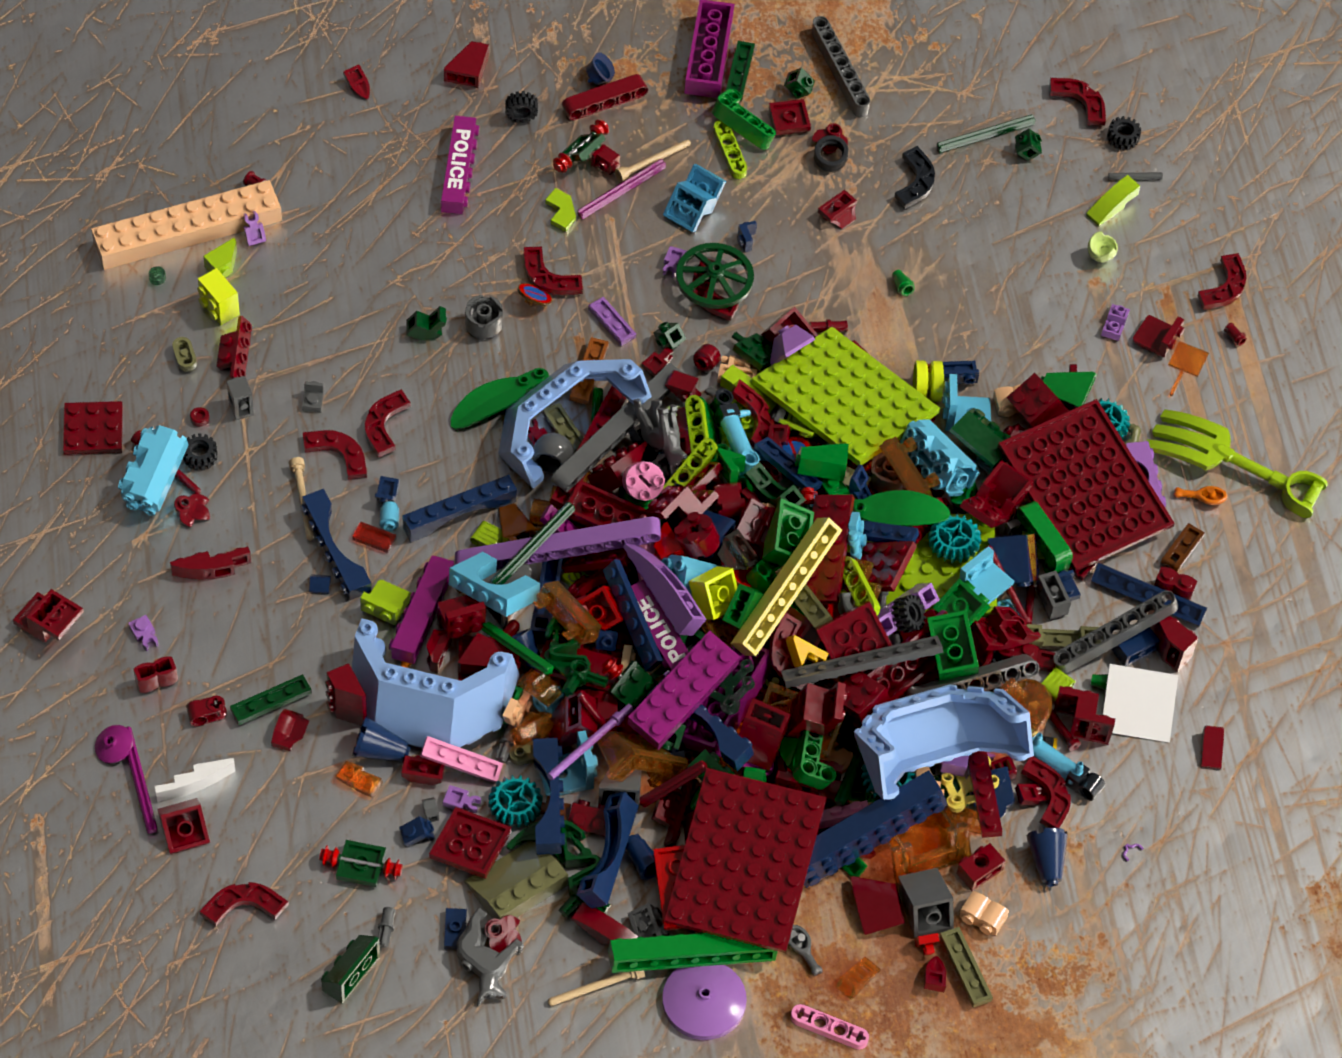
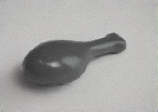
M793 925L788 944L789 947L803 956L813 976L821 974L823 969L817 964L811 954V938L808 932L801 926Z

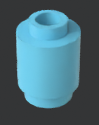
M392 501L383 503L380 508L379 525L386 531H393L399 527V508Z

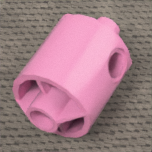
M640 461L626 468L623 473L622 484L623 489L630 497L647 501L654 499L661 493L665 484V478L658 466L650 462Z

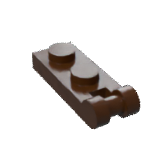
M1188 523L1166 552L1160 564L1165 567L1169 566L1176 572H1179L1182 565L1204 537L1205 532ZM1172 556L1178 559L1177 562L1171 559Z

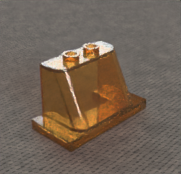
M611 731L606 733L597 742L610 768L606 772L609 780L623 782L637 769L646 771L649 776L647 781L650 787L656 788L681 773L689 765L687 758L674 756L662 747L657 750L640 735Z
M944 810L939 813H933L924 822L916 823L907 832L898 834L889 841L894 880L897 884L898 876L933 868L940 870L959 863L966 856H971L968 825L965 821L955 825Z

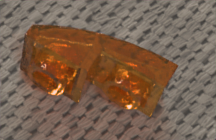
M346 761L336 774V778L342 783L371 798L375 796L383 784L382 778L365 772L362 766Z

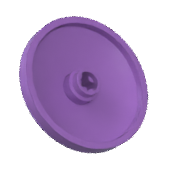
M726 965L677 968L667 979L662 996L663 1010L670 1024L680 1033L699 1040L720 1038L733 1031L744 1016L747 1001L745 987L741 979Z

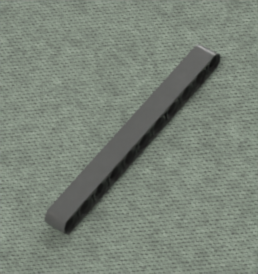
M668 363L647 383L652 397L643 403V407L649 412L651 400H663L671 393L665 386L671 372L674 370L682 372L671 363ZM629 401L554 473L551 481L566 493L628 434V431L640 423L635 413L634 404Z

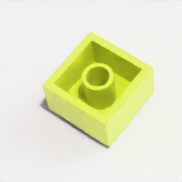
M217 268L198 278L199 303L209 311L214 321L217 320L220 325H223L240 315L238 292Z
M716 566L689 580L692 597L706 619L715 620L726 613L737 589L733 568Z

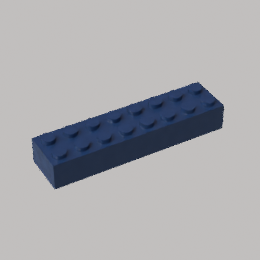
M928 770L899 787V794L894 799L883 800L880 798L817 835L804 883L805 887L818 884L822 878L835 874L844 865L852 864L856 858L871 853L880 844H886L892 837L907 832L911 826L924 822L933 813L941 812L948 804L931 772Z

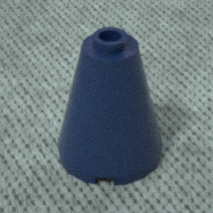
M365 717L352 756L402 761L405 755L408 756L411 747L407 746L408 742Z
M1061 828L1043 829L1044 832L1037 834V830H1034L1027 834V841L1041 882L1048 887L1057 886L1058 882H1061L1063 878L1068 838L1067 831L1065 832Z

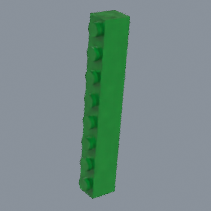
M701 932L687 935H659L656 937L610 940L608 956L612 973L775 961L778 951Z

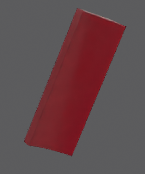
M941 610V611H940L938 614H936L935 616L943 615V614H948V613H947V611H945V610ZM928 622L923 625L922 629L914 632L902 643L930 637ZM925 656L913 661L908 660L895 665L881 666L873 670L869 669L864 674L887 688L890 700L893 701L933 669L936 663L934 656Z

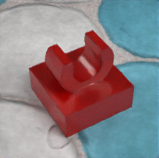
M938 933L914 938L915 946H923L924 956L935 953L933 944L939 942Z

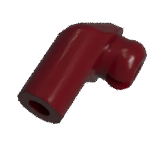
M512 619L502 631L509 636H513L519 631L520 624L517 620Z

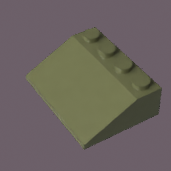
M528 841L495 861L486 879L473 875L466 879L464 883L491 918L501 919L506 915L519 917L567 887L568 873L551 854L537 855L536 842Z

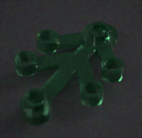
M750 659L743 660L740 664L741 669L734 676L731 672L719 685L725 690V696L717 692L716 689L708 696L718 701L721 710L728 715L736 714L739 711L740 699L755 686L753 678L746 676L754 669ZM742 680L743 686L734 694V688Z

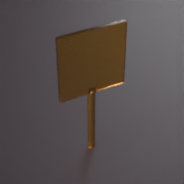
M1181 341L1179 342L1168 364L1181 370L1170 392V396L1174 395L1184 372L1199 376L1209 355L1208 352Z

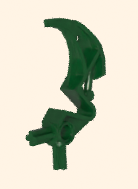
M574 610L563 611L555 615L548 624L545 633L546 640H550L552 635L553 637L552 642L549 644V649L544 654V660L553 665L555 670L566 677L567 682L562 689L566 697L573 695L577 687H581L587 682L606 688L609 679L591 672V663L587 656L577 655V650L580 648L581 634L590 625L577 621L578 618ZM558 633H560V635L562 636V638H563V640L565 641V643H563V644H559V643H558V641H559V635H558Z
M565 820V828H561V833H565V845L561 846L562 854L555 855L561 864H565V869L587 867L568 877L569 899L558 910L562 913L563 917L568 918L581 903H585L577 895L581 879L595 869L601 858L592 854L591 850L585 848L580 842L586 838L583 830L574 823ZM540 821L530 824L519 832L507 844L506 848L511 851L522 842H536L535 826ZM566 838L572 839L573 844L580 851L577 856L568 851ZM608 903L607 906L597 907L596 909L606 914L611 905Z

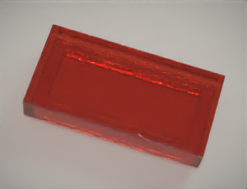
M360 521L352 539L389 553L396 540V534Z

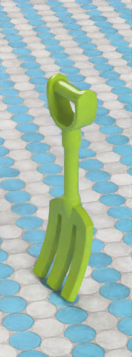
M1164 409L1160 416L1162 422L1184 426L1203 434L1178 427L1156 424L1152 430L1154 437L1176 441L1192 448L1147 439L1154 453L1186 461L1204 470L1212 469L1222 461L1230 462L1282 490L1283 503L1293 513L1303 518H1310L1313 515L1312 508L1321 490H1325L1328 485L1323 477L1309 471H1298L1290 477L1276 470L1272 471L1236 453L1234 449L1230 448L1231 439L1228 428L1198 416ZM1302 483L1310 486L1302 502L1292 494L1291 485Z

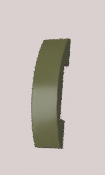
M1027 624V627L1033 632L1041 634L1038 640L1030 644L1048 650H1060L1099 628L1080 626L1079 630L1042 629V625ZM1097 640L1095 644H1100L1101 640Z

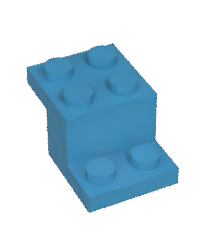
M693 164L687 180L676 184L663 215L691 232H696L703 215L713 212L726 180L697 164Z

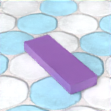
M604 297L588 305L590 312L620 346L636 338L634 330Z

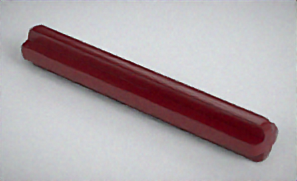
M700 760L639 798V803L644 808L648 807L706 772L707 764Z

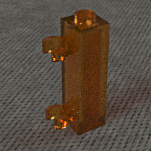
M896 436L885 440L879 447L904 489L933 497L930 488L939 485L940 481L935 472L923 479L908 456V452L918 448L914 439L910 437L902 444Z
M559 581L543 584L540 593L536 595L538 601L533 602L537 609L545 607L567 630V632L562 633L567 640L575 638L580 645L594 642L598 638L602 627L599 622Z

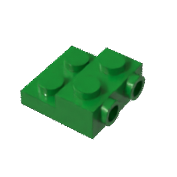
M959 578L933 608L938 613L941 610H945L947 613L967 610L971 626L975 620L978 622L990 609V606L987 604L990 600L982 593L977 595L973 591L976 587L968 580L963 582Z

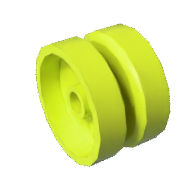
M915 360L913 388L925 397H927L928 391V397L932 402L942 401L944 388L943 362L932 361L928 372V365L925 360Z

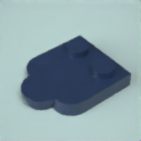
M1007 766L991 770V774L999 778L998 787L994 790L1000 818L1005 815L1006 809L1010 808L1015 800Z

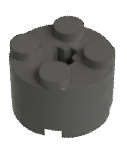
M483 295L470 299L465 310V326L467 331L481 341L497 335L503 327V309L499 300L492 296L490 298L483 297Z
M888 450L885 453L881 452L875 456L871 463L870 486L879 493L903 490L907 485L910 471L907 458L902 453L894 450Z

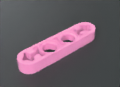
M802 1004L796 1005L792 1009L791 1021L799 1027L858 1050L865 1048L868 1044L869 1034L861 1027ZM803 1012L804 1014L801 1019L797 1018V1014ZM812 1015L811 1023H808V1019ZM816 1019H823L826 1025L824 1027H817L814 1021ZM838 1026L843 1027L845 1034H835L834 1028ZM849 1031H852L850 1039H848ZM859 1035H861L862 1040H860V1042H857L856 1038Z

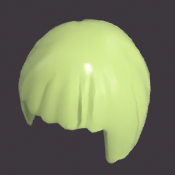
M1102 231L1094 233L1088 242V254L1091 259L1103 263L1116 256L1118 244L1113 237L1104 235Z

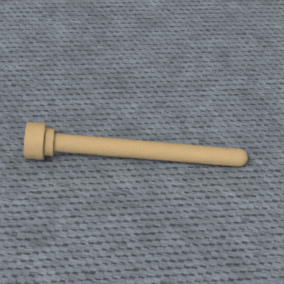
M684 140L628 168L621 166L615 169V176L622 183L632 173L653 164L659 159L666 158L689 147L691 142Z
M295 457L289 460V468L295 474L300 505H302V496L306 495L302 474L305 463L303 458ZM302 513L306 538L312 541L314 533L309 527V518Z
M644 971L620 972L548 999V1004L554 1006L628 978H636L638 980L645 977Z

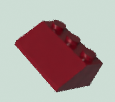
M348 663L327 672L325 685L328 691H325L328 701H326L330 713L334 712L337 719L361 726L364 718L367 717L366 694Z

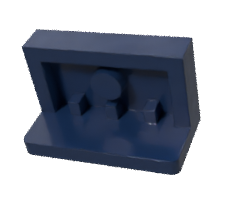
M975 360L943 362L944 383L948 381L949 374H957V384L978 383L979 370L976 367Z

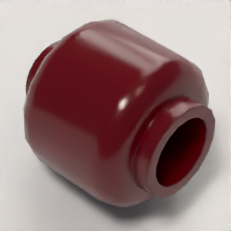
M711 344L702 345L693 355L695 366L704 372L713 370L721 360L719 350Z

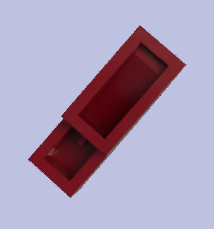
M581 903L571 917L572 921L602 945L606 943L609 946L610 940L618 938L632 939L638 937L612 917L596 908L591 909L586 903Z

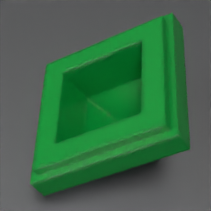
M858 857L852 864L844 865L842 868L851 877H860L868 866Z

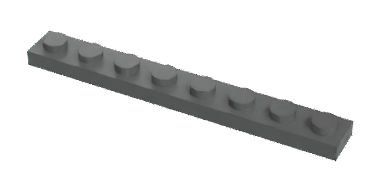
M932 636L783 670L781 675L786 688L797 687L802 684L816 683L820 680L837 678L846 674H855L859 671L873 670L881 666L895 665L903 661H913L925 656H934L943 653V648L938 636Z

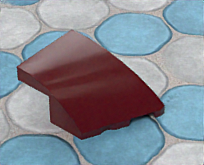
M749 498L733 534L764 548V541L776 508L768 507L753 498Z
M994 606L988 617H981L978 622L975 620L971 625L985 651L1014 648L1031 643L1041 637L1039 632H1033L1028 628V622L1020 617L1011 607Z
M855 876L851 877L864 935L905 924L900 907L902 903L896 884Z

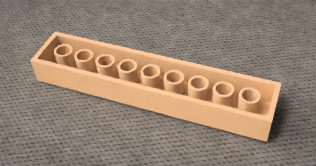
M270 180L91 228L92 238L102 267L106 270L244 232L243 227L248 225L243 218L245 213L248 215V219H252L254 217L253 211H256L259 216L258 222H262L263 226L282 221L281 206Z

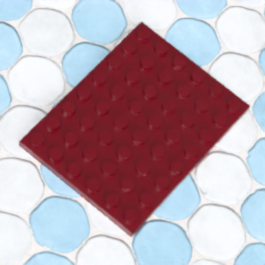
M1097 399L998 443V448L1008 464L1034 481L1027 495L1031 502L1036 501L1070 547L1073 554L1071 567L1074 572L1168 530L1175 525Z
M706 768L664 923L786 953L827 797Z

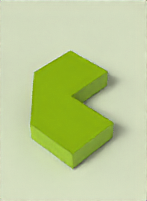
M555 188L545 199V204L558 210L551 219L550 224L566 232L575 222L576 214L571 196Z

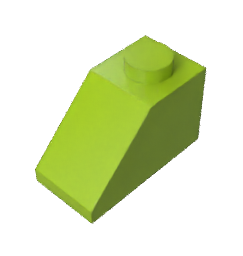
M235 238L230 239L203 256L204 267L208 272L217 268L225 278L233 272L237 253Z

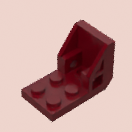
M1000 461L983 482L977 494L963 500L960 508L990 528L1008 522L1014 516L1016 509L1021 505L1034 481L1004 461Z

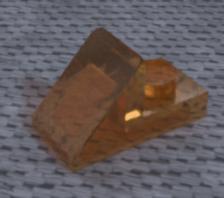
M532 668L518 680V686L547 707L561 695L560 689L549 674L545 675L542 673L540 675Z

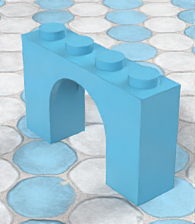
M484 552L449 569L450 586L478 602H484L487 607L505 617L539 600L540 583L526 575L511 583L502 585L483 581V579L496 573L497 559Z

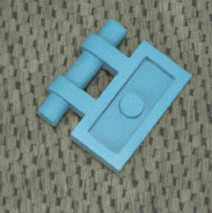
M852 512L848 525V544L851 546V558L860 563L862 548L866 546L867 537L866 534H863L864 521L860 518V512Z

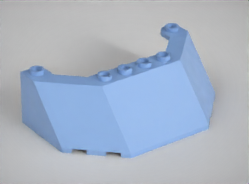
M631 359L585 360L563 365L519 401L506 409L499 456L528 485L535 488L543 481L544 473L541 467L531 459L534 455V449L527 442L530 419L578 382L584 381V379L608 381L632 404H634L633 400L638 398L641 404H643L652 396L642 369Z
M361 618L354 638L352 670L366 694L367 718L408 742V745L423 748L427 736L462 747L466 744L470 745L481 739L483 735L491 731L495 732L501 728L504 720L502 715L512 698L520 676L512 654L496 652L490 657L487 668L462 681L385 663L386 646L382 639L376 638L378 633L376 623Z
M946 685L875 705L872 709L873 713L867 715L862 721V727L854 731V736L875 792L883 800L894 799L899 794V787L896 783L905 772H914L916 769L931 767L939 762L952 761L954 758L969 756L977 751L1006 753L1015 761H1024L1026 758L1034 756L1030 712L1005 690L996 688L994 692L984 691L983 687L968 686L966 690L957 689V685Z

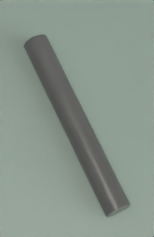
M1162 172L1108 173V180H1121L1126 175H1129L1133 180L1163 179Z

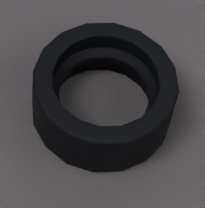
M834 135L822 137L815 145L814 160L821 169L830 172L843 168L848 160L849 148L847 143L842 138ZM828 145L836 146L841 150L842 156L837 161H827L821 157L822 148Z

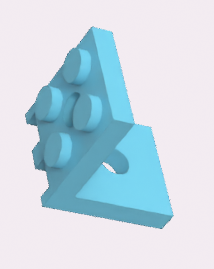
M949 374L948 381L944 383L942 404L945 407L942 411V419H945L946 423L945 431H949L973 408L984 412L985 417L991 422L990 398L958 396L957 374Z
M586 730L577 733V748L588 739ZM593 746L563 771L567 776L559 778V780H563L564 792L560 793V795L594 789V777H597L596 767H598L596 755H592L591 749H593ZM571 753L563 754V758H559V763H561ZM540 773L544 792L547 798V796H550L551 792L547 784V781Z

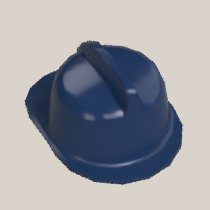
M600 52L595 54L592 61L586 67V73L589 77L587 82H593L596 85L611 82L615 70L612 62L605 54Z

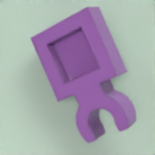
M253 211L254 217L252 219H248L246 213L243 214V218L248 224L243 228L249 246L266 241L263 224L258 222L259 216L256 211Z
M672 246L669 247L664 259L663 275H666L667 271H672V278L676 277L678 262L683 254L687 252L686 250Z
M147 615L128 623L137 642L142 640L143 648L146 651L149 650L147 644L149 642H153L156 647L158 646V639L154 636L155 629Z
M449 785L443 800V806L451 809H455V807L463 809L466 807L472 813H477L478 807L472 804H481L479 796L469 797V791Z

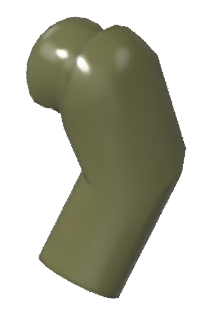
M1130 424L1128 432L1131 435L1124 442L1125 444L1139 442L1141 428L1138 425Z

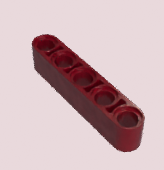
M634 74L570 96L562 102V107L569 119L574 121L641 98L648 93L649 89L641 75Z

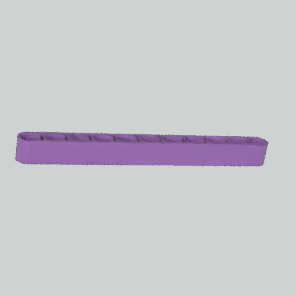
M645 517L554 533L524 564H534L620 549L625 544L643 545L655 543L661 539L660 519L657 517ZM533 537L458 550L455 552V565L484 552L497 559L496 570L502 569Z

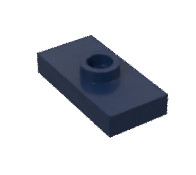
M446 908L444 949H457L456 943L466 929L467 909Z

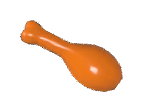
M1206 486L1196 491L1184 490L1179 487L1174 489V496L1176 498H1195L1207 505H1219L1227 499L1226 491L1216 486Z

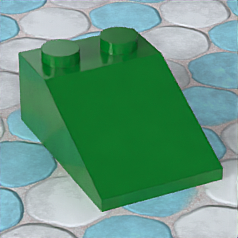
M779 499L764 541L762 558L783 567L812 526L814 512L784 499Z
M967 610L928 617L930 637L938 636L943 648V653L934 655L939 681L978 674L979 665Z

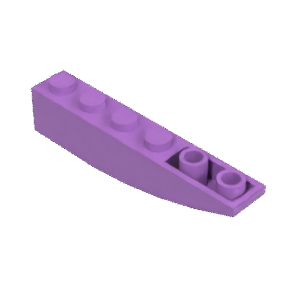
M625 544L623 548L627 552L628 558L632 560L637 568V572L643 577L646 586L651 590L655 600L664 610L665 616L674 626V630L679 635L693 636L706 621V618L678 577L653 554L639 545Z

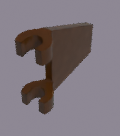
M515 503L499 507L498 513L503 542L517 540L516 536L526 533L531 538L540 530V528H535Z

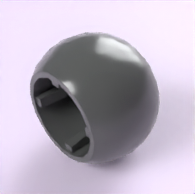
M557 433L542 435L533 447L534 462L541 467L542 471L549 474H554L574 454L571 442L563 435Z

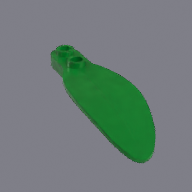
M535 368L518 377L497 379L475 388L455 408L450 421L452 428L457 430L468 427L508 408L548 378L549 373L543 368Z
M909 490L886 491L871 495L865 499H854L853 512H860L861 520L900 526L937 524L948 520L950 516L948 507L938 499Z

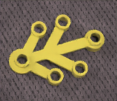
M950 773L942 774L941 783L946 787L949 794L947 798L949 810L958 813L963 811L967 804L975 803L974 795L966 796L968 792L973 791L970 775L967 779L965 776L955 775L960 786V790L957 793L953 785L954 776ZM992 775L995 789L998 787L999 778L996 775Z

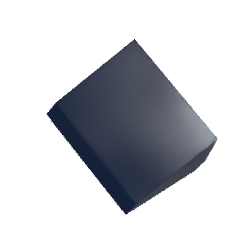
M311 574L309 592L329 594L331 576Z

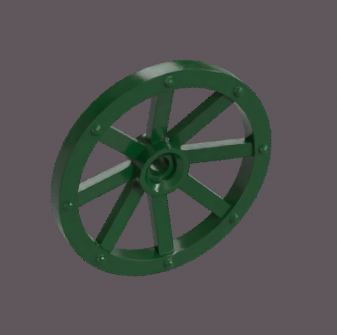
M705 243L689 249L680 258L676 269V282L682 294L691 302L706 308L723 309L740 303L749 295L753 287L754 270L749 259L738 249L722 243ZM718 252L715 262H711L702 253ZM723 253L737 259L730 263L721 264ZM696 257L707 267L685 265L690 259ZM743 266L747 278L726 270ZM683 273H705L689 285H686L683 278ZM724 277L742 283L745 286L735 295ZM708 280L710 284L707 298L701 297L692 291ZM720 282L729 298L713 300L715 284Z

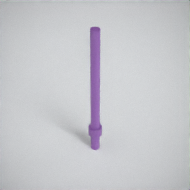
M627 704L622 710L616 711L610 716V720L552 769L547 774V777L550 780H554L614 726H619L624 721V718L633 711L632 705Z

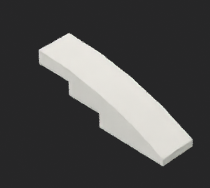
M234 758L194 764V772L174 775L175 783L155 786L157 803L189 795L219 782L235 772Z

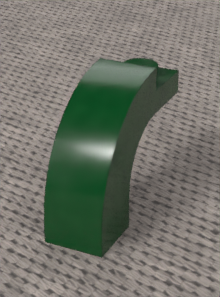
M760 462L744 474L763 503H770L776 508L779 499H784L798 506L806 500L794 485L790 488H785L778 484Z

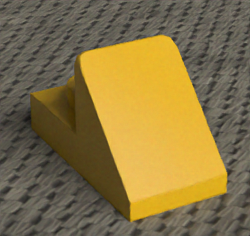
M796 635L789 636L786 639L794 667L802 666L805 659L813 663L826 661L829 653Z

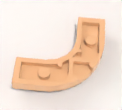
M532 674L519 700L510 699L502 715L505 723L512 726L519 725L526 712H531L533 708V695L535 693L539 695L543 686L539 676Z

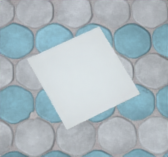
M1110 664L1103 715L1116 718L1112 733L1170 743L1178 675Z

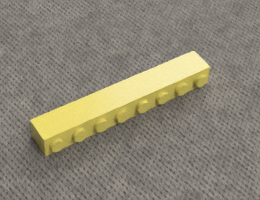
M816 518L732 640L731 644L744 656H756L841 533L842 529L830 518Z

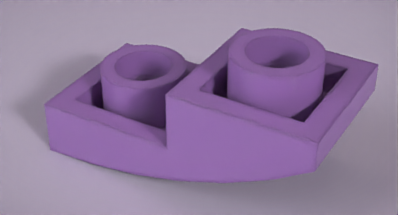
M1112 304L1101 336L1119 341L1130 309Z

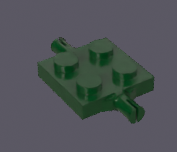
M737 331L733 333L732 338L738 342L734 344L732 349L735 353L759 371L771 366L770 359L773 345L758 333L749 337H743Z

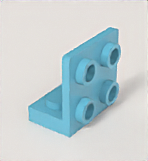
M989 546L961 568L959 576L963 582L968 580L976 587L973 591L977 595L982 593L990 600L987 603L988 605L1014 584V580L993 563L994 550Z

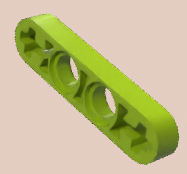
M718 120L714 124L713 132L731 176L735 179H742L747 174V165L732 129ZM729 140L732 144L725 145L723 141ZM736 154L738 157L732 159L728 155Z
M691 395L685 401L691 453L699 444L695 443L697 436L703 435L704 439L709 438L705 404L697 395ZM695 401L697 402V404H695L697 412H695V409L692 407ZM696 418H701V423L698 426H693V421ZM706 445V451H711L710 446ZM699 458L693 459L700 466L701 460Z
M710 438L703 439L667 481L663 489L667 486H676L674 484L675 481L679 486H685L716 455L717 444ZM706 445H708V446L711 445L712 450H711V451H709V450L706 451L705 446H706ZM701 452L702 454L705 455L706 458L704 459V458H703L700 454H698V453ZM699 458L701 459L700 466L692 467V460ZM682 473H687L689 476L686 482L679 481V476Z
M846 556L843 579L856 605L858 606L869 600L878 616L880 605L864 573L855 559ZM858 576V582L853 585V579ZM865 590V597L860 599L861 592Z

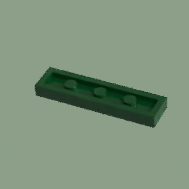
M744 41L737 42L726 90L735 89L741 93L742 98L740 102L743 100L755 49V43Z
M302 674L231 705L230 711L238 725H242L312 694V689Z

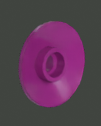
M112 725L105 728L98 735L95 742L97 757L105 763H117L123 760L130 753L133 746L131 732L122 725Z

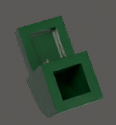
M439 306L430 315L415 311L406 320V335L419 340H433L442 336V327L447 322L446 308Z

